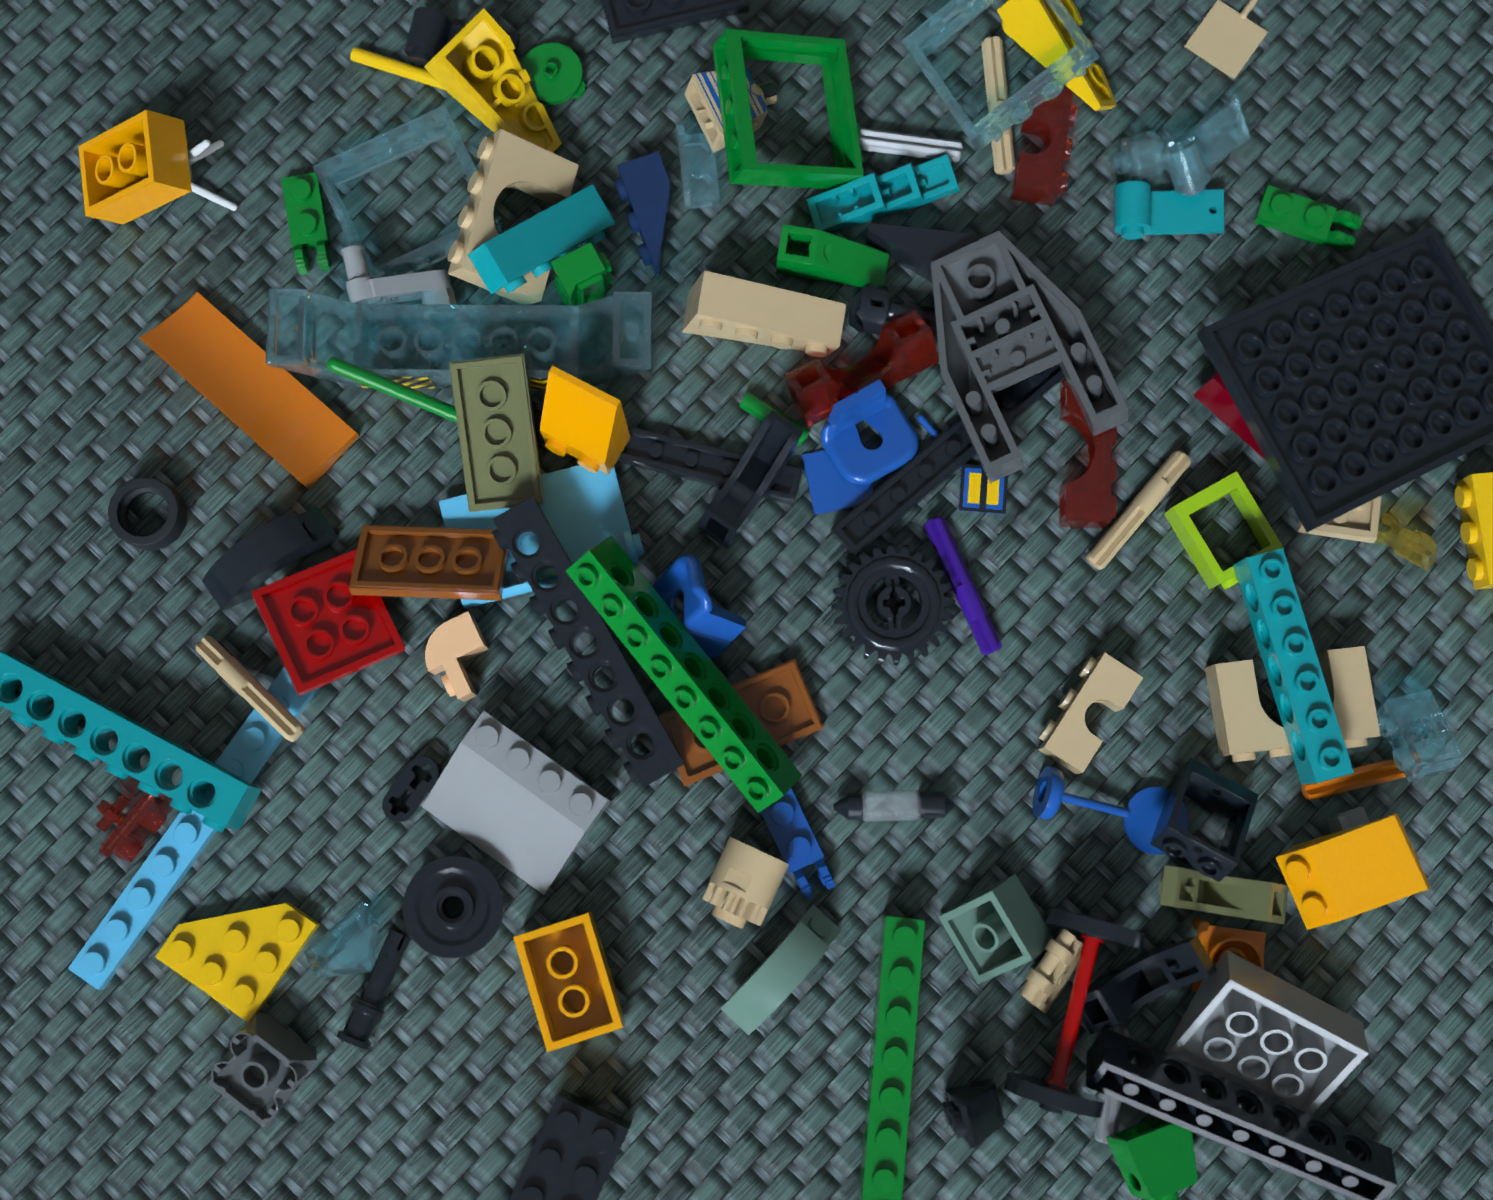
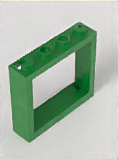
M726 29L712 47L730 184L834 189L863 177L862 164L864 163V158L861 156L859 145L860 127L855 116V92L851 88L850 60L847 59L845 39ZM744 59L821 65L835 167L757 163Z

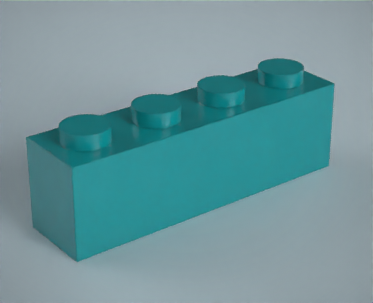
M592 184L486 241L470 252L468 257L491 294L502 288H505L507 293H510L527 283L524 276L530 272L536 278L553 268L551 265L553 259L578 249V245L583 242L585 244L591 242L594 245L606 238L603 231L615 224V221Z

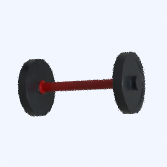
M1049 907L1045 921L1056 926L1081 932V937L1084 938L1050 1079L1046 1078L1044 1080L1025 1074L1008 1072L1004 1088L1018 1096L1038 1102L1039 1108L1050 1112L1062 1114L1064 1110L1088 1117L1101 1118L1105 1101L1091 1094L1071 1088L1065 1082L1099 944H1104L1106 939L1142 949L1145 933L1109 923L1110 915L1088 909L1086 916Z

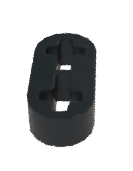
M417 757L407 764L382 801V809L388 819L394 822H407L418 814L442 774L440 765L429 757ZM429 764L431 766L429 774L433 776L431 781L422 780L414 788L413 784L419 776L415 769L418 766L425 768ZM408 791L412 792L406 802V805L410 807L407 813L399 812L396 815L394 813L396 805L392 803L395 797L402 799Z

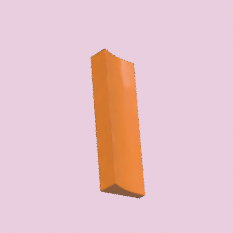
M198 292L170 317L139 337L140 340L309 490L359 438V435Z

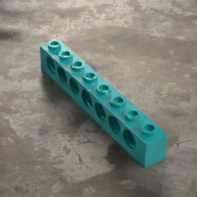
M0 650V711L3 707L12 711L13 713L10 718L26 727L32 728L36 724L43 728L44 731L41 735L57 744L63 745L65 741L76 746L73 753L88 761L95 762L97 758L107 763L105 770L119 778L126 780L128 776L137 779L140 781L137 785V788L155 797H159L160 793L170 797L172 800L169 805L188 815L195 811L205 816L202 823L216 831L223 833L225 828L240 830L262 791L261 788L22 659ZM22 683V693L16 698V689ZM53 700V701H54V709H53V711L47 716V713H46L47 705L49 704L50 701ZM85 716V728L79 733L77 729L78 723ZM114 734H117V745L114 749L110 750L109 740ZM148 750L150 753L149 763L144 768H142L140 760L143 753ZM181 768L182 779L174 786L172 782L173 773L176 769ZM210 785H213L215 796L207 804L204 799V793Z

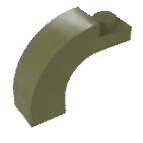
M1164 865V874L1159 881L1160 905L1277 924L1285 923L1288 896L1287 885L1225 876L1218 882L1202 875L1199 871Z

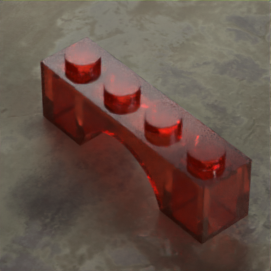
M914 310L882 326L879 341L874 349L861 361L847 367L833 368L815 359L784 374L794 407L808 427L828 418L835 403L854 393H858L859 390L880 379L887 389L939 363L932 330L917 311Z
M1064 378L1060 384V420L1072 425L1081 433L1088 447L1089 460L1083 476L1066 483L1059 491V527L1103 529L1111 522V518H1115L1117 512L1116 496H1111V482H1115L1117 476L1116 460H1111V446L1116 444L1117 426L1093 436L1066 378Z

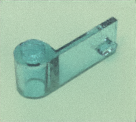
M1232 99L1162 149L1161 153L1176 193L1184 194L1185 196H1194L1205 190V185L1211 179L1207 168L1251 138L1238 99Z

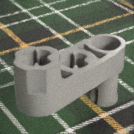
M353 245L341 250L348 281L345 284L352 307L376 306L422 299L425 314L440 315L457 308L448 270H432L374 278L369 273L364 246Z

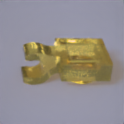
M1383 513L1381 522L1388 525L1391 529L1387 532L1378 530L1375 542L1394 548L1396 555L1428 571L1436 561L1438 545L1424 532L1417 530L1412 532L1405 527L1400 529L1399 521L1394 515Z

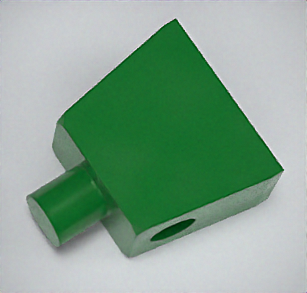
M1155 1117L1106 1136L1122 1176L1133 1196L1146 1200H1180L1178 1191L1196 1184L1198 1175L1192 1131Z

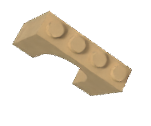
M503 129L496 131L488 137H484L477 151V157L480 158L477 171L472 174L467 187V191L471 193L469 201L461 210L458 218V226L461 227L459 236L451 245L448 253V261L451 262L448 271L449 275L486 290L488 288L468 257V254L486 241L499 235L495 227L493 212L500 192L503 189H517L555 205L570 197L579 166ZM550 270L536 278L530 272L524 276L527 281L524 285L510 293H507L505 288L495 293L525 306L540 302Z
M1365 646L1333 649L1318 653L1319 664L1346 749L1368 746L1367 738L1381 735ZM1253 659L1218 663L1206 667L1205 671L1219 757L1232 755L1233 762L1256 760L1255 752L1269 751L1270 758L1292 755L1284 728L1273 722L1261 706Z

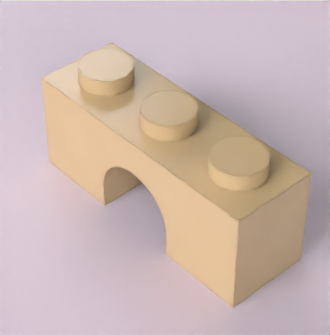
M1107 653L1097 656L1096 659L1090 657L1078 674L1083 678L1076 690L1070 688L1058 705L1063 711L1056 721L1050 719L1038 736L1043 741L1038 750L1075 775L1084 772L1103 740L1092 734L1085 724L1087 708L1092 703H1100L1114 712L1123 710L1144 678Z

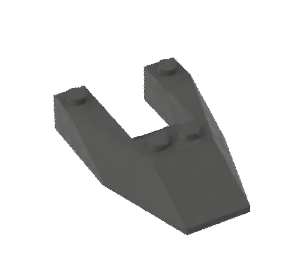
M996 231L931 262L941 376L990 483L1024 468L1022 456L993 394L1059 364L1093 436L1129 421L1128 406L1081 310L1000 231Z

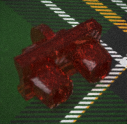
M143 792L126 814L123 812V809L130 800L122 794L113 804L106 800L99 802L96 807L103 816L96 826L105 832L113 822L117 824L101 843L102 846L99 849L101 854L108 858L113 853L128 862H132L145 843L129 833L138 822L155 834L168 817L162 808L154 803L155 796Z

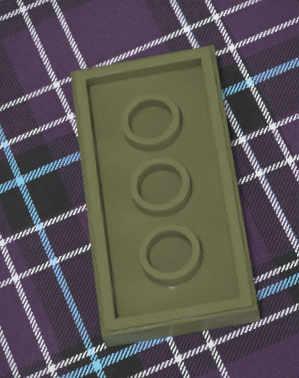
M526 354L449 362L469 512L512 508L532 496L538 505L544 504L545 499Z

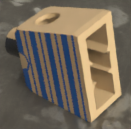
M745 69L753 132L760 128L768 113L767 106L776 103L777 92L771 82L756 86L749 70ZM716 71L693 74L685 91V96L712 151L716 152L725 147Z

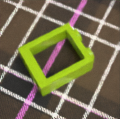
M1237 471L1178 503L1164 513L1209 590L1219 584L1226 590L1238 583L1234 567L1232 566L1222 571L1190 518L1191 515L1230 494L1262 547V550L1252 556L1284 548Z

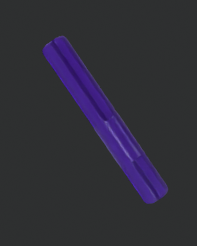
M938 516L928 520L924 527L946 572L948 581L952 585L953 592L981 654L989 655L1002 648V644L945 518Z

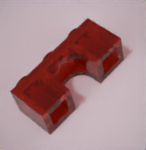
M1030 84L1024 100L1020 133L1037 136L1043 141L1046 150L1037 154L1020 153L1015 165L1010 200L1053 206L1058 195H1064L1068 173L1062 172L1064 160H1069L1073 139L1067 138L1068 127L1074 126L1077 114V105L1072 104V90Z

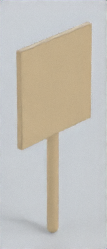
M1217 0L1184 47L1235 79L1268 33L1246 18L1258 0H1249L1241 13L1235 11L1222 1Z

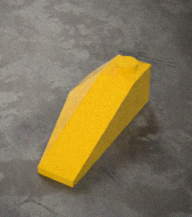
M1008 0L997 10L1002 19L1001 25L1005 33L1095 111L1108 110L1117 105L1103 69L1092 62L1090 58L1094 47L1091 40L1084 39L1081 36L1078 27L1083 23V20L1072 0Z
M483 8L424 67L454 99L495 133L503 129L553 153L562 144L543 104L538 102L529 83L531 79L526 69H522L514 53L515 46L510 36Z

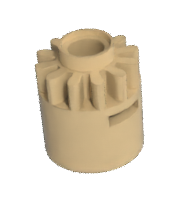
M729 837L702 899L715 905L711 915L741 929L744 928L746 921L761 926L789 864Z

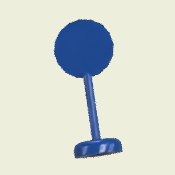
M1051 766L1043 769L1038 778L1033 797V813L1036 818L1043 820L1052 818L1057 813L1061 802L1123 817V828L1127 838L1137 849L1147 854H1165L1163 851L1150 845L1169 792L1168 789L1164 787H1147L1137 791L1128 800L1124 808L1065 793L1064 777L1061 770ZM1182 801L1174 825L1188 832L1189 815Z

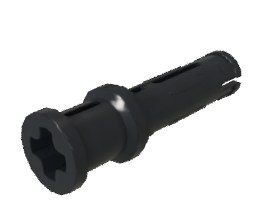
M389 928L387 937L361 996H356L355 999H352L350 1005L353 1009L344 1029L339 1030L336 1035L339 1039L363 1049L370 1048L371 1042L369 1038L378 1018H383L385 1007L382 1004L408 944L412 940L410 935Z

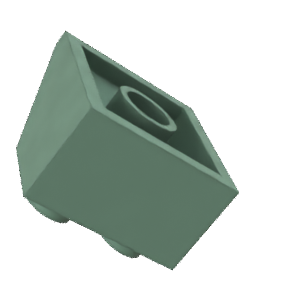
M1016 874L985 888L939 916L941 923L977 984L1034 960L1045 950L1044 948L1050 939L1054 940Z

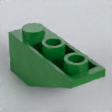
M783 224L777 256L776 274L864 287L868 283L884 285L889 253L818 229Z

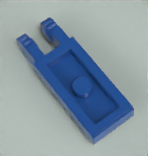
M790 789L783 797L762 810L761 815L784 862L789 864V873L794 874L805 899L808 900L814 897L813 889L801 868L814 862L819 872V878L827 890L834 887L835 884L822 859L824 858L822 850L792 789Z

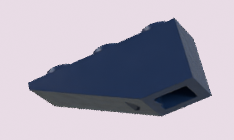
M659 151L617 165L619 178L614 180L620 200H628L631 211L626 212L631 231L633 234L640 233L643 244L638 245L643 264L644 266L651 265L655 276L661 273L672 201L671 183Z

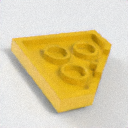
M291 903L178 924L155 957L249 1023L255 1013H259L320 924Z

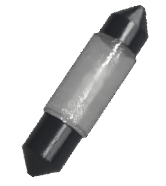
M863 791L862 793L845 794L834 803L833 809L847 820H863L864 822L917 821L922 818H944L955 804L943 791Z

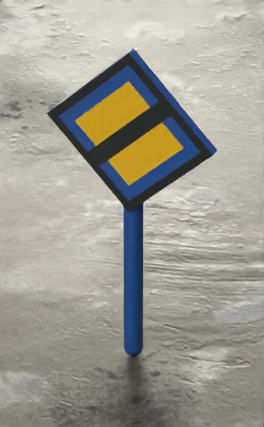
M922 414L917 416V420L934 439L940 436ZM964 464L960 468L961 479L958 511L1006 514L1008 475L990 483L982 465Z

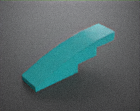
M946 154L915 167L910 163L880 176L871 173L806 200L815 229L831 232L891 216L961 190L950 157Z

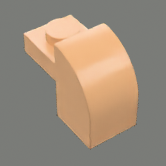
M469 611L444 622L435 629L427 642L425 650V662L428 671L434 675L445 671L446 675L442 676L441 679L450 697L456 695L463 702L476 697L477 694L462 662L489 650L475 617Z

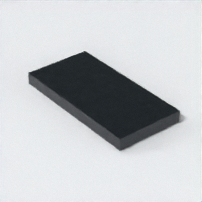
M601 0L612 44L749 12L748 0Z

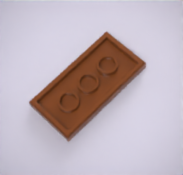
M362 525L349 590L351 595L502 601L510 550L509 548L504 551L501 550L491 532L495 529Z
M795 659L731 685L779 746L824 728ZM676 709L659 715L661 722L685 762L684 765L677 768L684 786L723 771V768Z

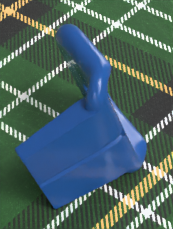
M880 379L859 390L858 393H854L835 403L828 417V422L823 426L820 434L822 445L839 473L847 481L858 485L872 483L907 464L916 455L919 446L918 435L895 398L886 393V388ZM865 420L881 435L883 442L878 449L869 450L862 445L856 427L857 423Z
M687 553L679 556L652 585L677 618L678 616L674 610V601L677 594L683 591L684 618L680 622L708 657L717 658L730 642L746 628L745 618L712 603V599L706 589L701 563L693 554Z

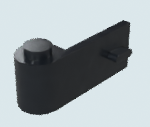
M418 7L414 11L404 51L410 57V61L413 64L424 67L465 26L452 24L449 18L438 10ZM506 32L515 46L514 53L516 55L521 36L519 33Z

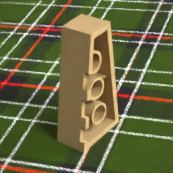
M704 270L688 291L682 332L767 345L779 349L805 351L810 356L826 357L840 346L846 304Z

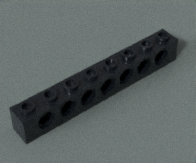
M532 496L493 518L492 520L497 528L491 532L502 551L509 548L516 560L510 564L513 572L521 584L527 581L533 590L534 595L530 596L529 599L539 617L547 615L553 628L548 630L552 641L558 650L565 647L572 661L566 664L577 684L584 681L591 694L585 698L595 716L603 714L609 728L605 729L604 732L613 748L617 750L621 747L628 758V761L623 763V766L632 782L635 784L641 781L643 787H646L684 765V760L604 619L567 574L566 570L572 563L537 501ZM527 535H535L540 541L538 550L530 555L523 554L520 549L521 540ZM545 568H555L559 575L557 583L550 588L542 587L539 583L540 572ZM566 600L574 601L577 605L575 618L570 621H561L557 615L558 606ZM584 633H590L596 639V648L588 655H582L576 649V640ZM602 666H609L615 672V681L608 688L599 687L594 679L595 672ZM621 699L629 700L634 706V715L626 722L619 721L613 714L615 703ZM640 732L649 734L653 739V748L650 753L645 755L636 753L632 748V739Z
M1105 1027L1087 1051L1085 1086L1087 1088L1354 1200H1384L1397 1186L1392 1148Z

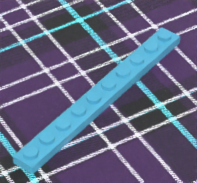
M284 667L268 691L297 719L319 688L298 697ZM254 708L215 764L252 783L284 737ZM210 785L204 793V799L207 804L215 796L213 785ZM180 811L68 967L69 970L97 990L105 989L217 832L202 823L205 816L195 811H192L191 815Z

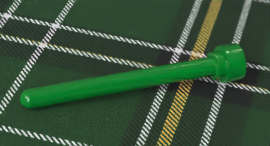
M331 357L327 361V368L331 372L457 423L454 405L340 358Z

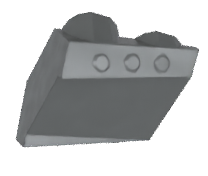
M255 1013L250 1022L235 1034L230 1042V1049L212 1069L211 1075L207 1079V1084L261 1126L268 1127L316 1062L315 1046H308L274 1020L273 1014Z

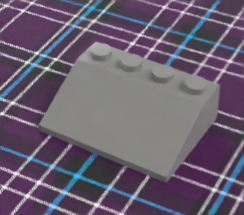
M483 711L457 747L422 807L545 895L611 801L495 717Z
M1227 950L1214 965L1217 971L1210 977L1203 979L1164 1053L1312 1115L1369 1054L1363 1022Z

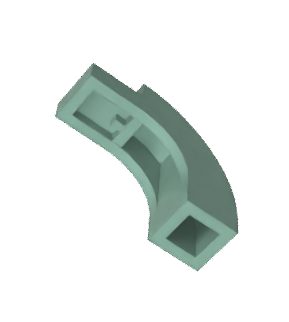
M813 904L768 957L738 986L720 1009L747 1035H750L799 985L828 951L830 944L842 930Z

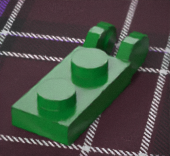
M317 172L281 178L291 246L294 249V257L299 274L309 273L306 249L311 248L317 249V260L323 271L331 270L328 245H331L320 176Z
M1267 185L1263 191L1253 222L1321 246L1326 244L1348 251L1354 248L1355 238L1341 231H1329L1331 224L1349 230H1358L1363 219L1359 215L1352 214V212L1346 210L1336 211L1337 208Z

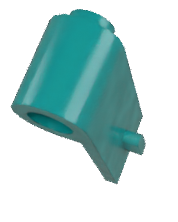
M1126 181L1119 183L1114 187V231L1121 234L1122 238L1127 240L1140 239L1144 235L1224 233V189L1151 191V186L1147 182Z

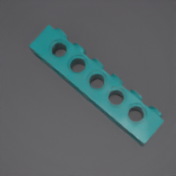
M1283 548L1250 556L1233 565L1301 785L1319 783L1354 773Z

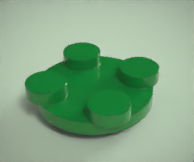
M541 44L530 50L519 62L522 69H526L531 79L529 83L538 102L542 103L545 109L549 108L550 105L564 103L571 98H580L586 91L581 62L573 49L567 44Z

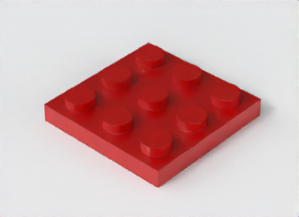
M357 549L251 591L253 600L298 697L405 651V646L381 596L351 595L349 584Z

